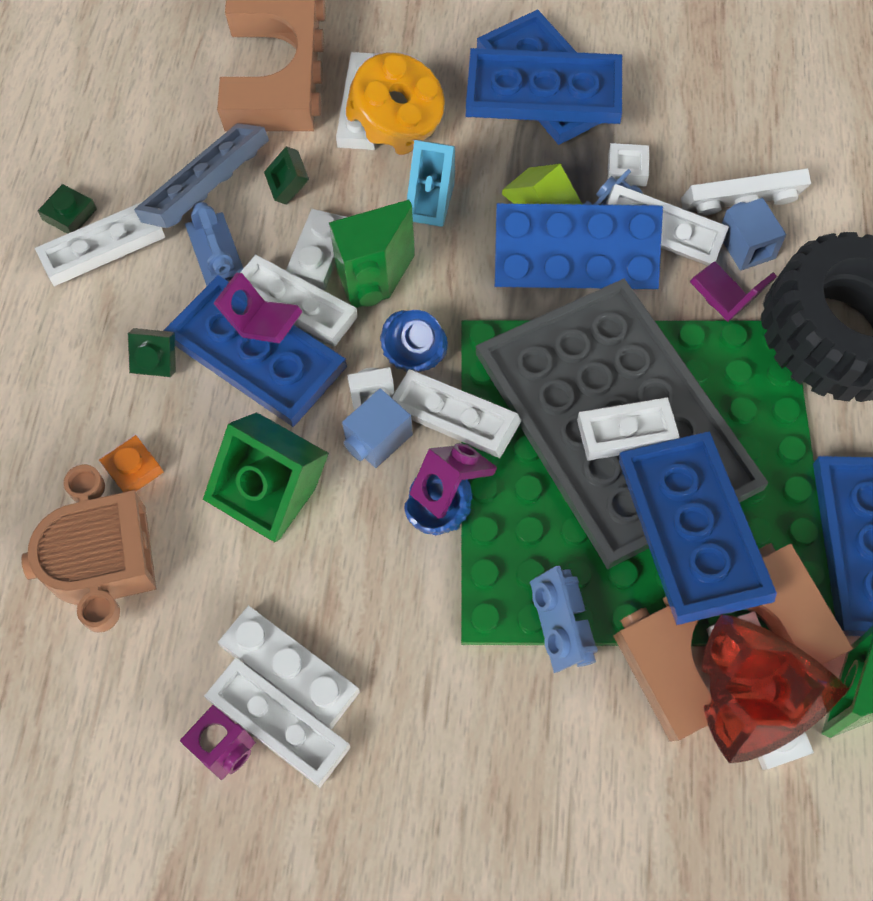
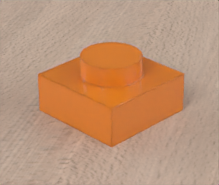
M136 435L99 459L102 466L123 493L133 490L136 492L164 473L158 462Z

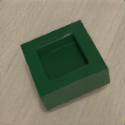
M287 146L264 171L274 201L286 205L309 180L299 151Z
M61 184L37 211L43 221L68 234L80 229L97 208L93 199Z
M133 328L128 332L129 373L171 378L176 372L175 332Z

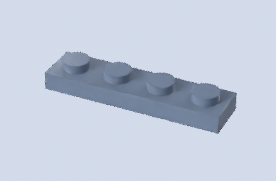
M240 123L235 124L134 209L140 222L163 228H169L179 223L182 216L195 204L204 201L208 193L221 182L228 180L233 175V171L241 164L256 156L257 151L269 141L265 128Z

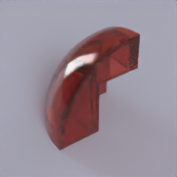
M721 614L709 636L702 662V672L710 676L711 703L704 705V712L714 741L728 763H739L759 758L788 744L822 719L849 690L831 671L796 645L749 621Z

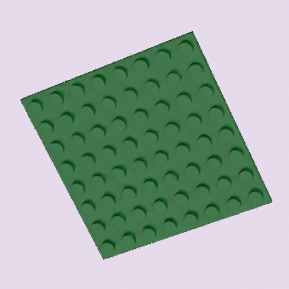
M461 320L462 391L510 410L476 356V345L531 320ZM655 321L768 481L763 491L739 502L758 549L772 543L777 551L792 544L835 617L803 385L798 384L791 378L793 373L786 366L781 368L774 358L776 351L775 349L768 348L764 337L767 329H763L761 321ZM518 426L500 458L472 447L494 464L497 469L493 476L468 479L472 491L471 512L466 516V520L461 523V645H545L538 611L533 602L530 581L555 566H560L561 570L570 569L572 577H578V585L586 611L573 615L575 621H589L595 646H618L613 636L624 629L620 620L646 607L649 614L652 615L666 607L663 601L666 594L650 549L607 569L520 426ZM743 609L698 620L693 631L691 646H712L706 631L707 628L751 612ZM757 617L769 647H779L769 628Z

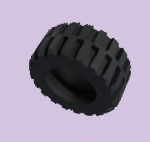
M841 232L838 236L835 233L819 236L816 240L808 241L799 248L767 292L763 301L764 310L761 313L762 327L767 329L764 337L768 348L775 349L776 351L774 356L776 362L781 368L786 366L793 373L791 378L798 384L805 382L812 387V392L821 396H825L827 393L833 394L834 400L850 402L855 397V400L858 402L873 400V336L861 334L843 324L830 310L825 298L839 300L851 305L865 316L873 328V235L866 234L863 237H858L857 232Z

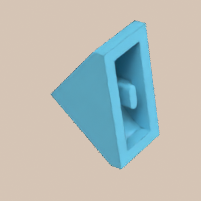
M414 140L407 200L410 199L412 204L413 222L443 227L455 185V146Z

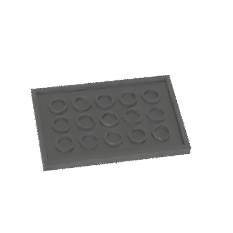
M625 278L476 345V356L508 408L516 412L520 417L521 423L519 426L607 569L649 549L619 463V455L587 461L577 422L579 412L668 397L680 438L710 431L739 502L763 491L768 484V481Z

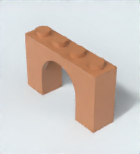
M226 0L225 15L232 37L278 38L290 43L296 49V53L285 68L268 76L220 77L217 111L224 131H228L237 123L261 126L265 128V131H314L315 116H321L320 92H316V84H322L323 82L322 61L317 60L318 52H324L323 29H319V22H325L326 19L325 0Z
M772 543L760 548V554L777 595L773 603L746 610L750 612L755 611L757 617L766 624L795 675L811 672L852 650L851 644L792 544L777 551ZM665 597L663 601L666 607L650 615L645 607L620 620L624 629L620 630L613 637L669 741H679L723 718L693 661L691 641L698 620L676 625L667 597Z

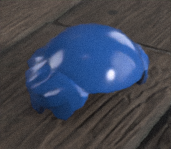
M421 310L397 311L390 315L383 325L380 335L383 355L397 369H402L406 372L409 369L415 372L429 370L442 361L447 354V336L436 318L428 312Z
M432 474L427 480L426 488L429 496L437 501L443 494V484L437 475ZM468 479L461 480L444 518H437L410 495L414 481L410 486L409 499L405 502L404 506L407 519L419 531L435 536L459 529L462 521L466 520V516L471 512V485Z

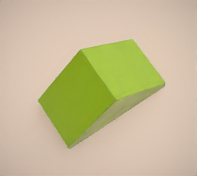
M561 164L530 167L502 189V195L513 204L583 205Z

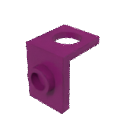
M714 261L690 280V283L706 299L707 303L715 308L728 322L747 307L778 276L772 272L746 294Z
M238 272L214 301V305L242 338L280 343L302 313L298 305L264 301L243 273ZM242 290L247 296V307L243 313L238 315L233 311L231 301L234 293Z
M456 443L454 446L429 448L411 488L410 495L437 518H444L461 480L493 476L497 467L467 444ZM432 474L437 475L443 484V494L437 501L429 496L426 488L427 480Z
M214 705L180 739V742L221 781L228 773L233 774L243 766L251 754L250 749L256 743L239 723L235 724ZM211 725L223 726L228 734L211 752L205 751L200 743L203 731Z

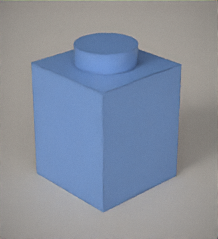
M763 198L733 205L726 210L722 224L729 226L723 243L740 271L776 259L787 235Z
M381 388L342 421L346 449L357 460L362 461L365 458L375 468L413 435L411 415Z

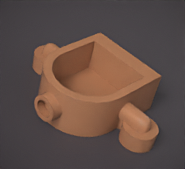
M82 464L70 469L64 478V488L76 503L60 507L42 519L33 531L28 545V552L22 554L21 561L23 572L28 580L38 578L57 598L69 604L77 605V616L80 622L90 631L100 633L110 630L119 620L120 607L115 599L157 590L146 507L135 490L101 497L105 491L104 479L95 467Z

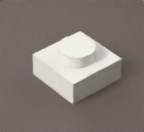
M610 143L608 179L612 176L618 180L629 169L631 173L625 182L629 185L647 186L649 178V145Z
M390 367L383 369L365 368L358 373L347 375L354 410L380 388L391 398L394 395V384Z

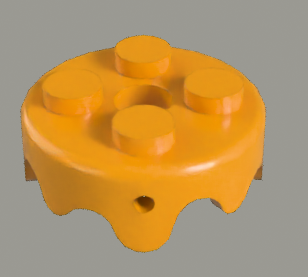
M387 52L377 54L367 59L358 68L353 78L346 105V117L350 122L358 120L366 131V137L371 143L388 144L395 148L397 154H408L414 148V140L423 141L431 137L439 125L445 106L443 89L433 72L417 59L401 53ZM389 92H400L405 96L407 103L395 102Z

